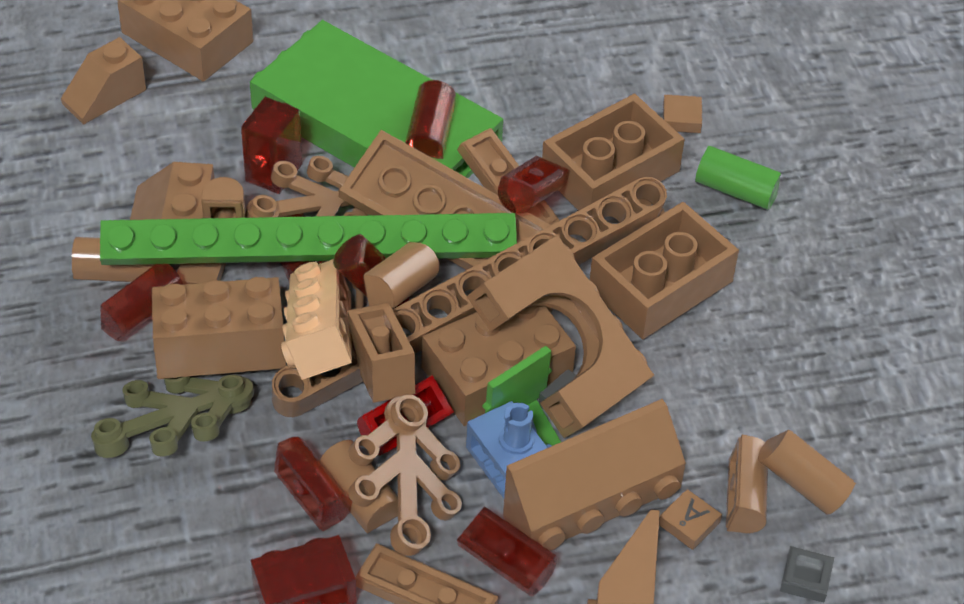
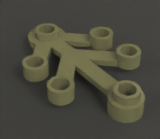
M227 375L219 381L190 376L164 379L166 390L170 393L178 394L185 391L200 394L189 398L149 391L148 384L142 380L128 382L122 389L125 403L128 407L139 408L143 406L159 410L123 423L114 418H106L97 422L91 434L95 453L103 458L117 457L128 449V437L169 423L167 427L156 429L149 436L152 452L156 456L164 457L175 453L178 449V441L190 424L196 440H213L219 435V427L228 413H239L250 406L251 398L254 394L253 384L249 379L238 375ZM211 408L208 413L198 414V412Z

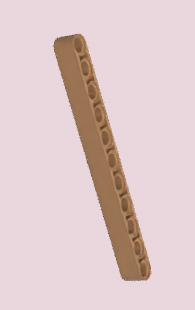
M653 177L639 178L394 308L393 312L401 327L412 333L407 339L414 353L422 350V336L477 312L466 297L465 291L475 290L484 282L556 235L559 236L564 245L571 249L577 264L584 263L659 217L667 198L665 186ZM638 199H646L650 201L653 205H643L638 201ZM604 217L616 218L620 223L611 224ZM570 235H580L586 241L576 242L570 238ZM441 309L447 313V316L435 318L428 311ZM352 335V363L335 368L339 374L334 377H324L318 374L301 380L296 366L289 367L288 365L276 372L272 379V403L274 409L279 414L285 417L300 416L363 382ZM294 386L299 388L302 393L297 397L290 398L284 396L281 390Z

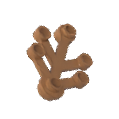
M314 156L310 159L307 168V175L310 179L316 182H327L341 188L348 178L347 175L333 170V164L328 158ZM279 161L274 165L271 175L272 182L278 187L290 188L306 196L275 201L270 196L258 195L249 201L245 216L246 218L282 217L318 210L319 212L316 216H336L340 207L351 204L338 197L339 191H333L298 176L295 165L287 161ZM354 206L352 212H347L343 216H368V214Z
M403 395L393 398L387 404L384 412L386 421L368 436H359L350 445L348 450L350 459L359 466H367L377 457L379 448L397 436V453L368 476L358 477L349 488V497L358 506H368L378 497L380 489L397 476L398 523L393 526L390 533L391 545L399 554L412 556L419 553L429 543L431 538L428 524L417 516V482L433 499L431 502L433 514L440 520H450L460 511L462 502L460 497L454 491L448 490L440 480H449L460 469V460L455 453L447 450L426 427L428 411L423 401L413 395ZM416 442L432 458L430 468L416 454ZM359 446L365 447L369 455L363 454ZM440 460L446 462L450 470L445 469L441 465ZM359 486L365 487L369 492V496L362 494ZM441 500L449 503L451 510L446 509ZM403 534L410 538L411 543L404 538Z

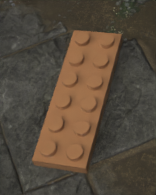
M380 130L339 189V198L369 215L515 213L517 243L550 226L545 221L383 130ZM570 236V238H571L572 240H574V241H576V242H580V241H578L577 239H575V238H573V237ZM488 258L446 259L468 270ZM546 307L551 313L553 308Z

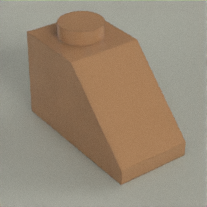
M120 37L88 53L62 95V104L82 124H86L144 92L146 84L142 57Z
M389 302L348 310V321L360 375L373 403L392 400L403 395L415 394V353Z

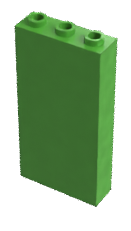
M321 20L311 30L304 32L297 42L287 50L282 51L264 70L257 72L250 81L251 106L253 110L354 168L380 130L385 131L466 178H469L473 171L457 151L460 144L489 128H492L502 142L503 118L324 20Z

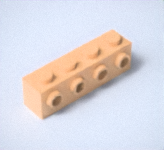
M337 258L321 264L309 262L301 265L294 273L290 274L289 290L285 291L288 306L284 307V315L287 323L283 324L282 328L286 341L281 342V348L288 366H296L301 380L352 363L351 330L347 311L351 310V292Z

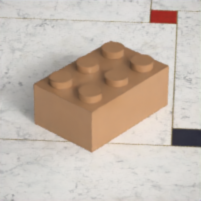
M117 0L121 32L203 82L253 43L251 9L236 0Z
M634 93L543 141L541 174L577 210H581L639 178L653 177L661 182L679 172L685 139Z
M681 202L592 257L589 280L597 287L599 296L606 306L643 340L733 282L739 249L685 202Z
M254 277L249 280L236 281L213 280L207 283L168 284L166 286L152 287L153 344L158 379L281 369L286 366V360L281 348V342H284V333L282 328L283 317L279 277Z
M545 306L526 308L493 331L488 329L480 315L476 312L422 336V369L428 377L433 375L462 425L466 426L468 421L485 414V409L482 406L486 402L488 382L544 346H547L551 350L549 367L552 369V372L548 375L547 386H549L566 370L569 369L573 372L576 345Z

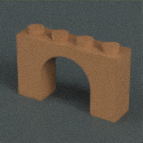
M558 235L502 270L466 296L490 331H493L524 309L533 306H546L556 309L567 316L575 325L581 336L584 350L581 368L570 382L540 402L563 438L585 427L654 376L647 365L644 355L632 344L624 332L620 320L610 312L599 296V291L595 284L586 277L575 261L573 252L568 246L564 245Z

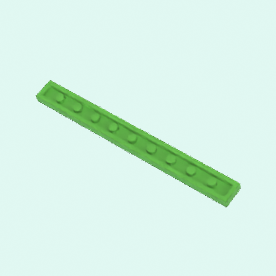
M515 213L101 220L100 261L101 265L329 261L335 258L338 261L385 260L409 242L427 245L434 251L438 259L490 258L517 244Z

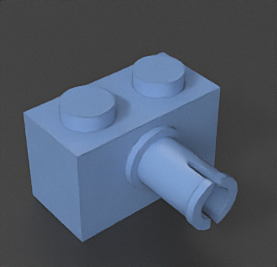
M512 401L467 422L466 448L503 499L507 465L551 447L550 444L545 445L538 436L532 421L533 411L528 412L529 406L524 403H513Z

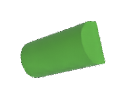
M708 146L698 166L695 182L769 210L778 194L781 173Z

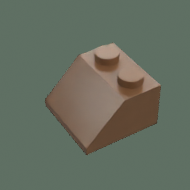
M172 162L137 186L130 220L203 218L202 189L206 183L215 179L213 164Z

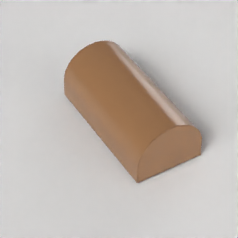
M219 177L205 184L201 196L203 218H246L243 187L238 181L228 177Z
M75 237L72 247L73 279L156 282L158 264L101 265L100 238Z
M409 242L365 273L364 281L369 306L389 302L393 310L434 279L439 272V261L434 251L425 244Z
M791 430L766 440L758 455V461L826 515L832 514L839 509L856 485L854 480Z
M742 434L738 438L729 457L726 509L727 531L754 533L760 531L766 525L768 468L758 461V455L765 442L757 437Z
M343 440L331 446L322 455L318 464L319 473L365 532L369 533L398 516V496L386 484L380 489L378 497L370 505L361 507L352 502L349 497L350 486L358 477L368 476L376 469L371 463L367 466L355 464L350 459L348 453L353 441ZM359 486L361 493L369 496L368 490L363 486Z

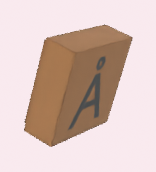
M687 489L660 515L659 525L694 550L720 523L722 514Z

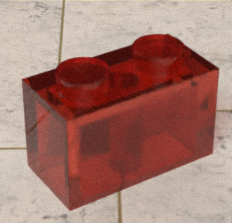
M265 96L241 126L245 181L280 194L284 188L278 187L271 180L274 165L279 161H287L295 165L297 171L302 165L300 109Z
M340 535L329 538H314L304 545L283 551L272 550L264 553L261 557L250 560L253 586L259 604H357L356 578Z

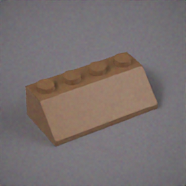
M660 399L507 465L503 517L528 556L542 550H554L565 540L575 535L591 533L597 530L604 522L620 515L623 517L635 513L642 505L658 498L660 500L667 499L681 488L686 462L667 404L663 399Z

